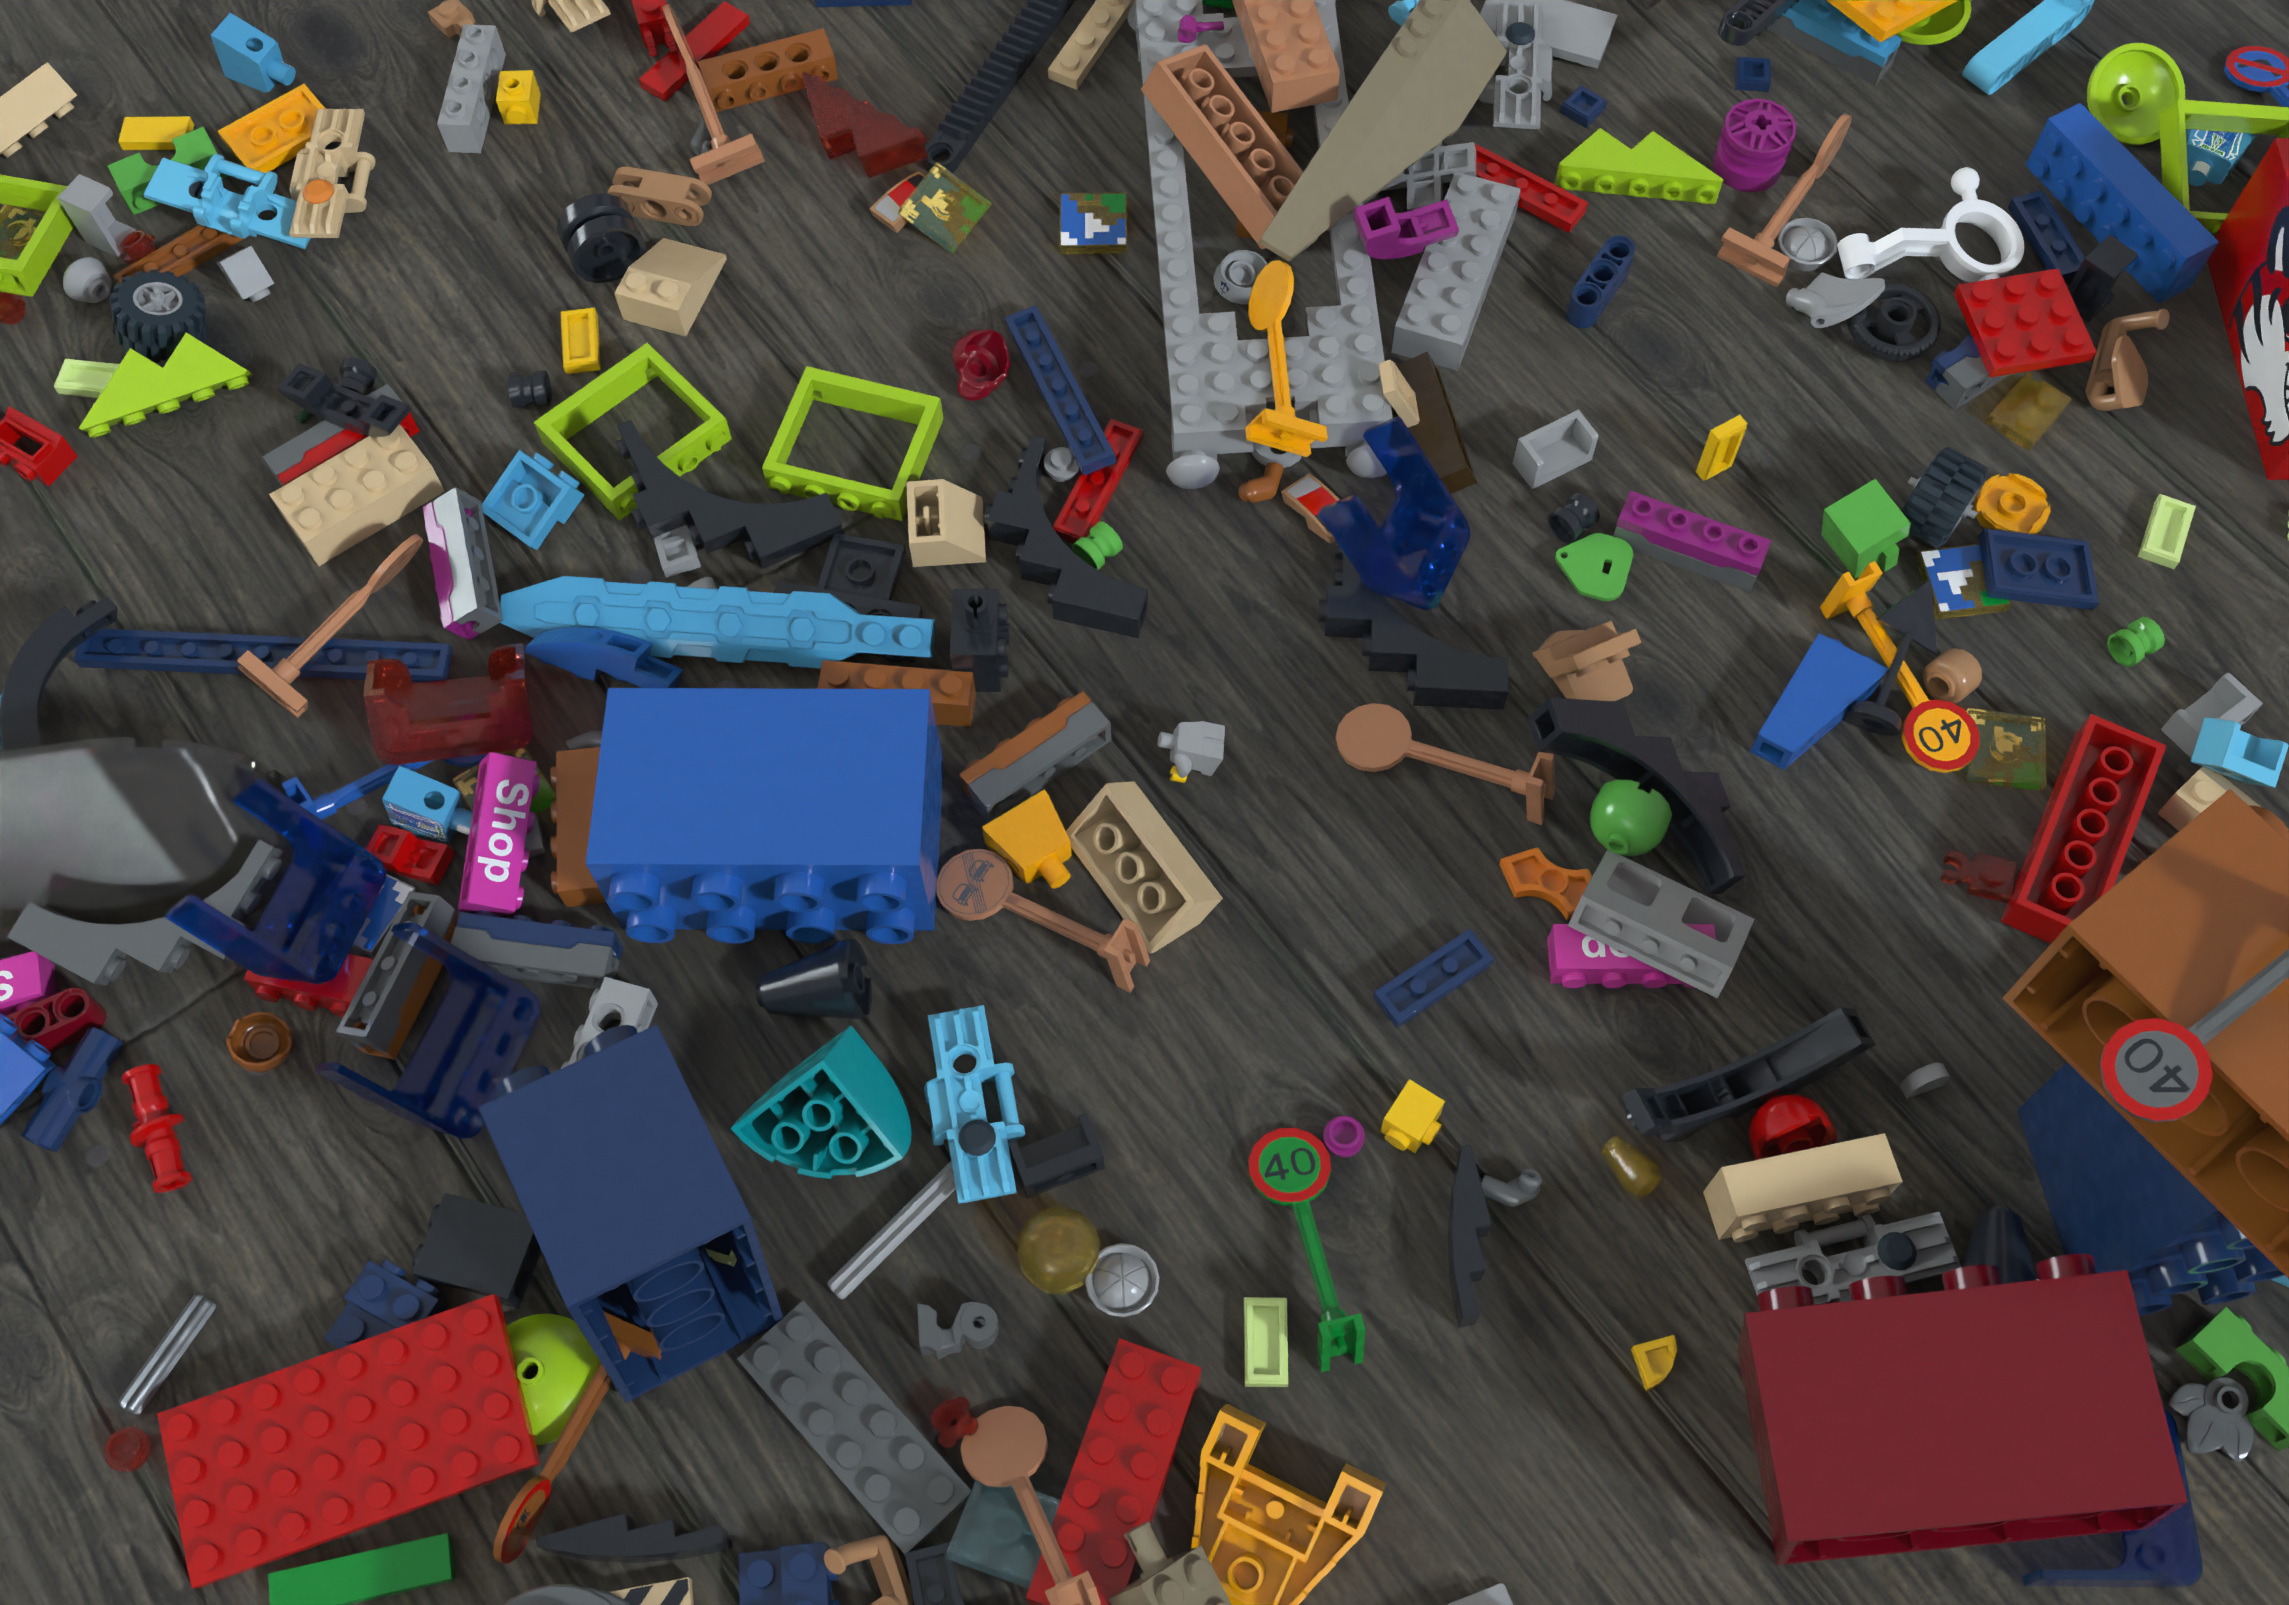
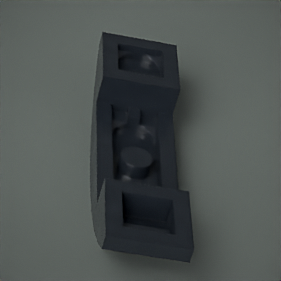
M300 363L277 387L283 396L321 419L352 432L368 436H389L412 410L408 404L382 394L375 400L333 384L326 373Z

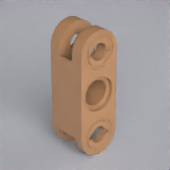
M633 167L618 168L613 177L614 185L610 186L607 194L618 196L624 201L633 217L685 226L700 225L704 217V212L700 206L707 205L712 197L710 187L699 179ZM691 190H695V191H697L699 194L696 195V194H695L694 192H692Z

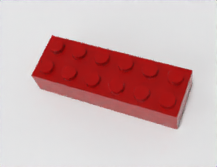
M2090 714L2074 735L2001 919L2002 923L2051 944L2068 924L2114 887L2167 745Z
M1120 1338L1051 1526L1072 1576L1076 1577L1089 1571L1101 1605H1111L1109 1598L1132 1582L1138 1561L1123 1535L1147 1521H1150L1152 1524L1201 1381L1202 1368ZM1042 1554L1026 1595L1029 1605H1050L1045 1591L1055 1587V1582Z

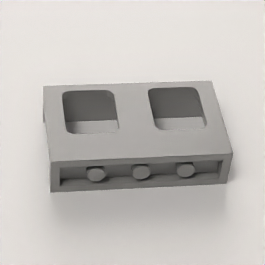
M1607 849L1583 892L1568 926L1718 999L1735 966L1755 919ZM1685 924H1714L1716 940Z

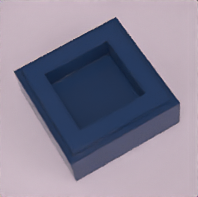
M1737 57L1735 62V90L1768 92L1771 85L1770 59Z
M1580 85L1561 104L1560 113L1587 128L1606 109L1607 100Z

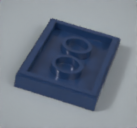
M1986 528L1978 535L1987 597L2093 610L2099 604L2089 541Z

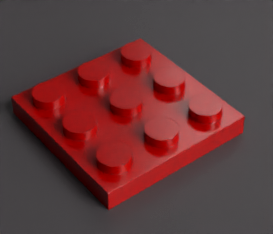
M2059 268L1958 284L1954 292L1989 377L2092 361L2097 353Z

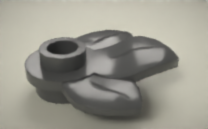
M2220 1377L2210 1380L2206 1385L2187 1383L2175 1390L2168 1401V1406L2180 1415L2187 1417L2185 1443L2189 1453H2208L2222 1447L2227 1456L2234 1462H2240L2248 1455L2254 1440V1431L2246 1416L2249 1406L2248 1395L2239 1382L2228 1377ZM2224 1392H2228L2232 1397V1405L2229 1408L2225 1407L2222 1403Z

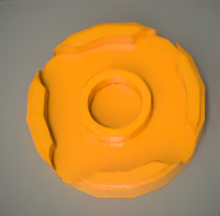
M2009 473L2008 476L1999 477V475L1990 477L1985 481L1974 499V511L1978 512L1976 517L1980 525L1986 529L2037 534L2042 530L2051 512L2050 505L2048 506L2046 501L2047 495L2044 489L2032 479L2020 474Z

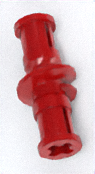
M146 1064L132 1068L122 1074L123 1083L129 1086L134 1103L132 1105L133 1112L138 1121L132 1124L133 1132L129 1138L133 1146L145 1148V1155L147 1160L150 1161L155 1181L152 1183L153 1191L163 1193L188 1185L192 1180V1175L190 1172L185 1171L180 1153L182 1148L173 1129L174 1126L184 1121V1116L178 1113L169 1114L168 1099L163 1094L159 1075L162 1073L161 1067L158 1064Z

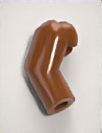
M1269 462L1266 465L1263 477L1251 479L1239 486L1238 494L1240 499L1244 502L1251 501L1252 503L1272 499L1277 493L1284 470L1283 466L1276 462Z

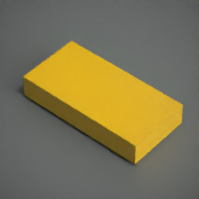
M190 116L125 117L118 143L123 150H176L172 139L193 131L194 123Z
M596 308L561 311L562 353L565 373L573 374L601 370L598 314Z
M1741 415L1710 430L1696 469V473L1703 481L1732 466L1748 424Z

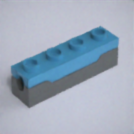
M1800 0L1798 3L1795 2L1792 8L1789 7L1788 11L1785 14L1783 13L1780 19H1776L1774 24H1770L1768 30L1874 86L1892 67L1899 49L1898 47L1902 41L1901 37L1893 35L1879 42L1827 0Z

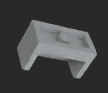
M79 174L57 198L87 244L119 257L135 240L138 233L135 228L115 220L105 204L113 195L110 187Z
M1578 409L1519 438L1512 464L1531 489H1534L1591 461L1597 444L1598 434Z
M2226 673L2210 691L2185 710L2179 709L2161 728V731L2192 759L2204 718L2235 721L2242 726L2263 703L2233 675Z

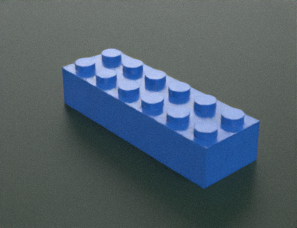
M2081 103L2048 118L2025 166L2099 243L2111 235L2138 254L2135 261L2126 270L2159 304L2190 288L2219 241Z

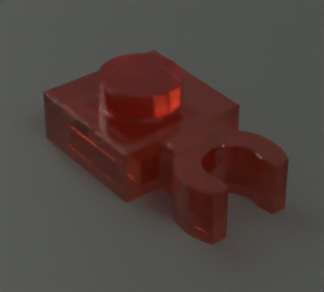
M1949 851L1944 857L1943 862L1953 864L1958 871L1945 869L1940 878L1943 882L1947 884H1958L1961 881L1968 883L1967 893L2007 903L2012 897L2016 862L1978 852L1972 861H1969L1964 854L1957 851Z

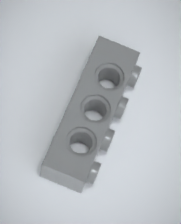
M463 24L437 122L448 152L481 153L498 87L499 74L502 71L506 56L496 26Z
M605 977L600 989H595L590 998L588 1018L585 1025H580L577 1029L573 1042L575 1049L569 1062L566 1061L561 1069L585 1058L584 1048L587 1043L598 1034L604 1032L607 1024L613 1020H621L619 1026H634L638 1033L648 1029L658 1005L651 990Z

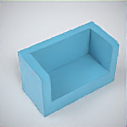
M2204 718L2192 755V763L2242 783L2276 787L2289 747L2288 743L2280 740L2258 738L2240 730V723L2235 721Z

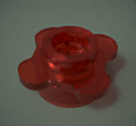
M142 230L127 235L120 244L127 254L124 258L126 263L138 261L154 252L156 249L153 243L155 236L153 234L146 235Z
M957 1397L954 1400L942 1402L931 1415L930 1422L939 1431V1443L945 1448L953 1447L958 1439L965 1435L971 1436L978 1430V1420L971 1416L969 1411L970 1402L965 1397ZM958 1419L956 1425H951L953 1420Z

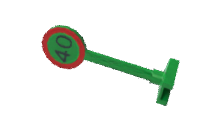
M1279 1128L1265 1134L1253 1146L1248 1159L1249 1178L1256 1191L1268 1201L1293 1208L1323 1313L1320 1317L1321 1322L1318 1323L1317 1359L1321 1372L1330 1371L1331 1357L1348 1353L1352 1354L1354 1365L1363 1363L1366 1329L1362 1315L1359 1313L1346 1316L1345 1311L1340 1309L1309 1203L1327 1186L1331 1175L1330 1155L1323 1142L1312 1133L1298 1128Z

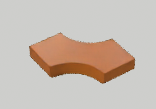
M1537 847L1502 858L1499 864L1514 898L1532 896L1544 899L1556 906L1566 920L1572 918L1579 900L1592 878L1590 870L1587 868L1569 870L1553 864L1546 859Z

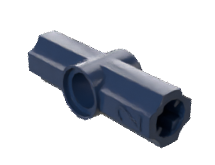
M94 1027L88 1028L65 1066H57L47 1076L43 1086L44 1099L21 1134V1137L45 1150L57 1153L80 1114L88 1113L98 1103L103 1090L101 1080L124 1044L119 1039Z

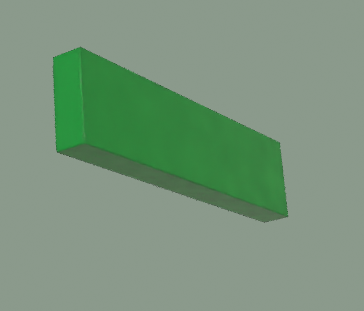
M445 1533L268 1573L270 1605H351L456 1581L452 1535Z

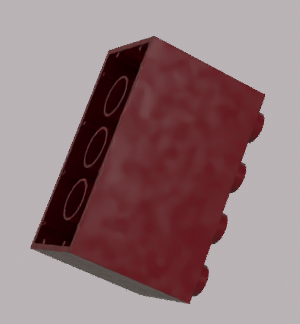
M2071 1254L2038 1262L2035 1266L2039 1279L2033 1281L2002 1284L1997 1266L1974 1265L1953 1269L1942 1274L1945 1290L1908 1295L1904 1277L1877 1276L1851 1283L1849 1290L1852 1301L1815 1305L1812 1288L1805 1286L1781 1287L1758 1294L1757 1300L1760 1311L1745 1313L1737 1352L1777 1565L2146 1530L2188 1503L2127 1270L2097 1273L2092 1255Z

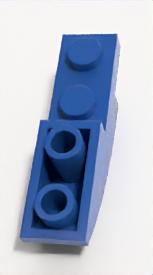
M570 627L543 631L526 646L524 652L538 658L542 663L555 665L570 671L578 678L594 681L602 672H605L616 680L627 681L641 688H675L681 682L683 669L649 656L652 647L651 642L628 634L598 628Z

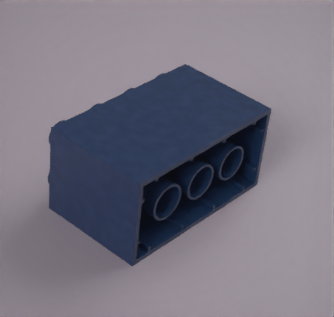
M631 1025L610 1028L598 1034L587 1043L584 1048L585 1058L553 1073L550 1072L548 1067L541 1065L521 1069L500 1082L496 1088L497 1099L478 1107L565 1305L626 1403L770 1330L783 1318L751 1216L658 1025H654L639 1033ZM705 1248L728 1256L732 1249L737 1259L735 1266L715 1261L712 1257H709ZM604 1312L651 1332L659 1349L662 1350V1358L660 1360L653 1356L647 1358L630 1351L625 1360Z
M2068 1062L2017 1110L2064 1255H2092L2097 1273L2127 1270L2139 1316L2171 1307L2173 1304L2170 1295L2197 1289L2203 1305L2222 1304L2255 1294L2257 1292L2254 1286L2255 1282L2284 1276L2252 1242Z

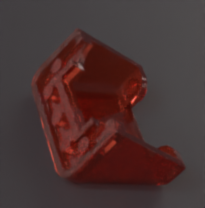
M524 643L503 645L494 649L488 657L489 675L412 684L408 667L397 659L368 661L363 697L376 756L387 764L399 765L524 748L529 744L533 736Z

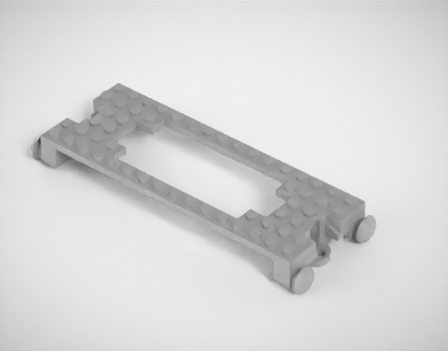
M1136 0V3L1129 10L1127 19L1129 26L1136 31L1138 62H1141L1143 85L1158 61L1204 44L1209 47L1231 78L1258 76L1238 17L1224 18L1223 13L1203 14L1202 0ZM1314 0L1340 69L1337 100L1313 105L1319 148L1349 104L1336 15V0ZM1185 15L1193 16L1196 22H1224V30L1196 32V39L1191 43H1182L1178 40L1180 20ZM1143 93L1171 402L1173 461L1167 467V476L1174 485L1182 489L1206 487L1215 480L1220 470L1217 454L1252 452L1253 457L1265 466L1269 462H1276L1281 464L1283 468L1290 467L1300 461L1302 456L1290 452L1281 455L1275 454L1270 450L1271 447L1246 440L1245 427L1266 408V402H1275L1268 339L1238 340L1235 312L1199 314L1183 145ZM1353 212L1350 215H1345L1338 221L1335 227L1329 230L1339 305L1306 307L1307 336L1285 337L1284 346L1291 401L1294 400L1296 417L1327 427L1328 439L1325 442L1315 440L1310 444V448L1345 446L1344 451L1345 457L1348 456L1346 459L1348 468L1361 478H1376L1393 471L1400 455L1394 446L1389 445L1393 417L1391 404L1383 394L1378 364L1384 362L1385 359L1371 259L1363 246L1354 222Z

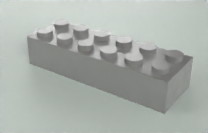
M1455 171L1444 200H1448L1459 228L1458 235L1426 246L1395 325L1392 353L1414 358L1428 352L1436 365L1456 371L1459 370L1517 211L1520 188Z

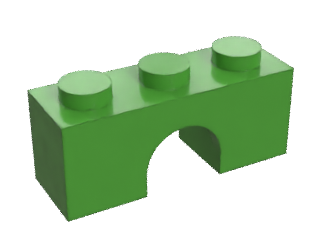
M204 127L172 139L176 147V153L171 160L204 170L213 154H218ZM140 152L107 165L120 193L134 215L162 204L144 197V192L159 165L147 164ZM223 173L220 174L222 179L229 176Z
M2225 1307L2209 1316L2175 1350L2208 1382L2214 1378L2218 1379L2226 1375L2230 1370L2239 1371L2249 1377L2256 1388L2257 1400L2246 1416L2251 1425L2278 1451L2289 1447V1367L2285 1358L2277 1350L2267 1346L2252 1332L2250 1324L2242 1316L2232 1313Z

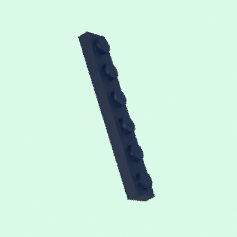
M1037 305L1004 317L1006 327L1083 476L1116 463L1115 453Z

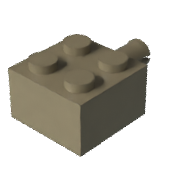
M1150 1521L1142 1523L1123 1535L1125 1540L1127 1539L1143 1572L1140 1574L1139 1579L1109 1598L1111 1605H1232L1201 1545L1174 1557L1167 1558L1151 1528Z

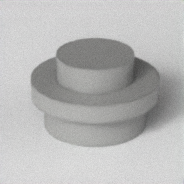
M1058 447L1052 449L1044 458V469L1055 481H1069L1079 470V466L1069 448Z

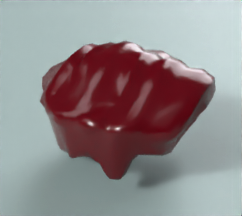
M972 329L961 337L952 349L955 371L959 374L957 391L966 400L976 401L989 396L991 391L998 389L1008 375V368L1011 366L1008 347L1001 333L994 329Z

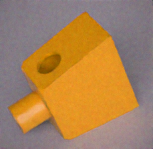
M1045 789L982 827L986 846L1004 858L1011 871L1023 883H1031L1043 876L1050 887L1055 889L1069 880L1071 874L1063 863L1072 856L1071 843Z

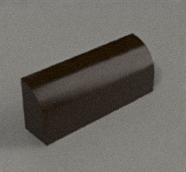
M1425 352L1397 365V368L1416 395L1420 419L1419 424L1407 428L1391 406L1392 427L1413 491L1424 497H1440L1478 483L1439 368L1429 353Z

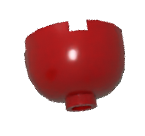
M1794 1094L1776 1095L1767 1099L1754 1113L1749 1123L1748 1137L1755 1159L1759 1160L1826 1146L1830 1140L1835 1144L1837 1142V1130L1823 1108L1812 1099Z

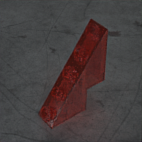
M806 72L802 73L819 139L829 159L857 150L868 177L871 178L928 158L923 145L927 139L918 128L905 126L892 114L887 113L885 115L877 111L869 102L865 100L860 102L843 88L836 89L828 85L818 75L813 77Z

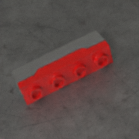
M388 383L367 395L376 400L382 394L402 402ZM409 412L400 425L411 437L420 431ZM324 420L262 457L283 487L369 436L352 432Z

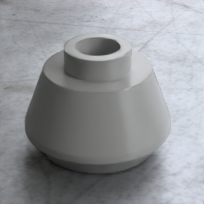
M85 257L75 260L67 267L63 276V287L65 293L73 300L98 303L110 294L112 281L104 265L99 260Z

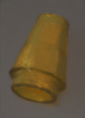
M1620 1136L1610 1139L1601 1149L1602 1155L1627 1194L1632 1193L1637 1199L1643 1198L1653 1191L1662 1180L1661 1174L1657 1171L1658 1165L1626 1141H1623Z

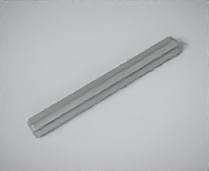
M952 1161L828 1281L829 1289L838 1298L845 1299L956 1189Z

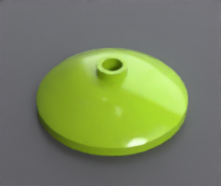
M1958 0L1895 35L1901 37L1903 42L1915 45H1933L1951 40L1966 27L1971 14L1970 0Z
M2146 43L2122 45L2107 53L2092 71L2087 87L2089 112L2121 144L2129 146L2145 145L2160 139L2159 114L2176 100H2185L2184 80L2175 61L2160 48ZM2121 96L2126 98V105L2122 102Z
M535 1314L507 1325V1330L517 1366L516 1373L521 1382L536 1445H543L557 1441L601 1362L574 1320L556 1314ZM531 1366H538L537 1375L532 1379H526L525 1373L527 1369Z

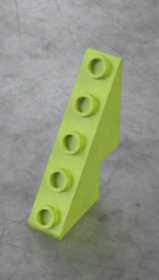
M1599 128L1559 163L1554 185L1566 190L1715 204L1724 179L1654 131L1633 149H1630Z
M185 333L164 367L159 366L130 348L79 426V429L88 432L90 438L99 437L110 433V426L121 422L125 426L134 425L146 420L144 414L156 410L160 414L169 413L181 408L179 402L193 398L194 402H200L214 397V390L226 386L229 390L247 386L250 384L248 379L253 374L188 333Z

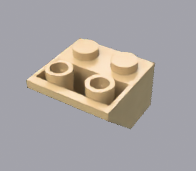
M944 479L907 482L908 534L913 567L986 562L982 497Z

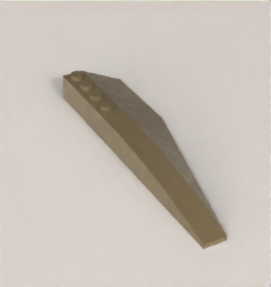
M1419 0L1310 161L1264 232L1259 244L1285 260L1291 261L1313 244L1319 235L1326 230H1331L1341 218L1353 213L1355 207H1358L1366 199L1370 200L1401 176L1406 168L1410 165L1414 166L1421 160L1424 154L1436 149L1446 137L1450 138L1458 131L1507 53L1504 46L1470 0Z

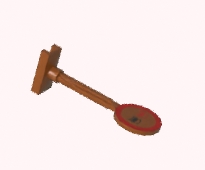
M604 1312L625 1360L630 1351L647 1358H651L650 1356L657 1357L659 1360L662 1358V1350L659 1349L651 1332ZM600 1364L547 1456L542 1473L530 1479L510 1504L494 1542L493 1555L496 1561L502 1564L511 1563L522 1553L549 1502L552 1481L564 1468L613 1382L602 1364Z

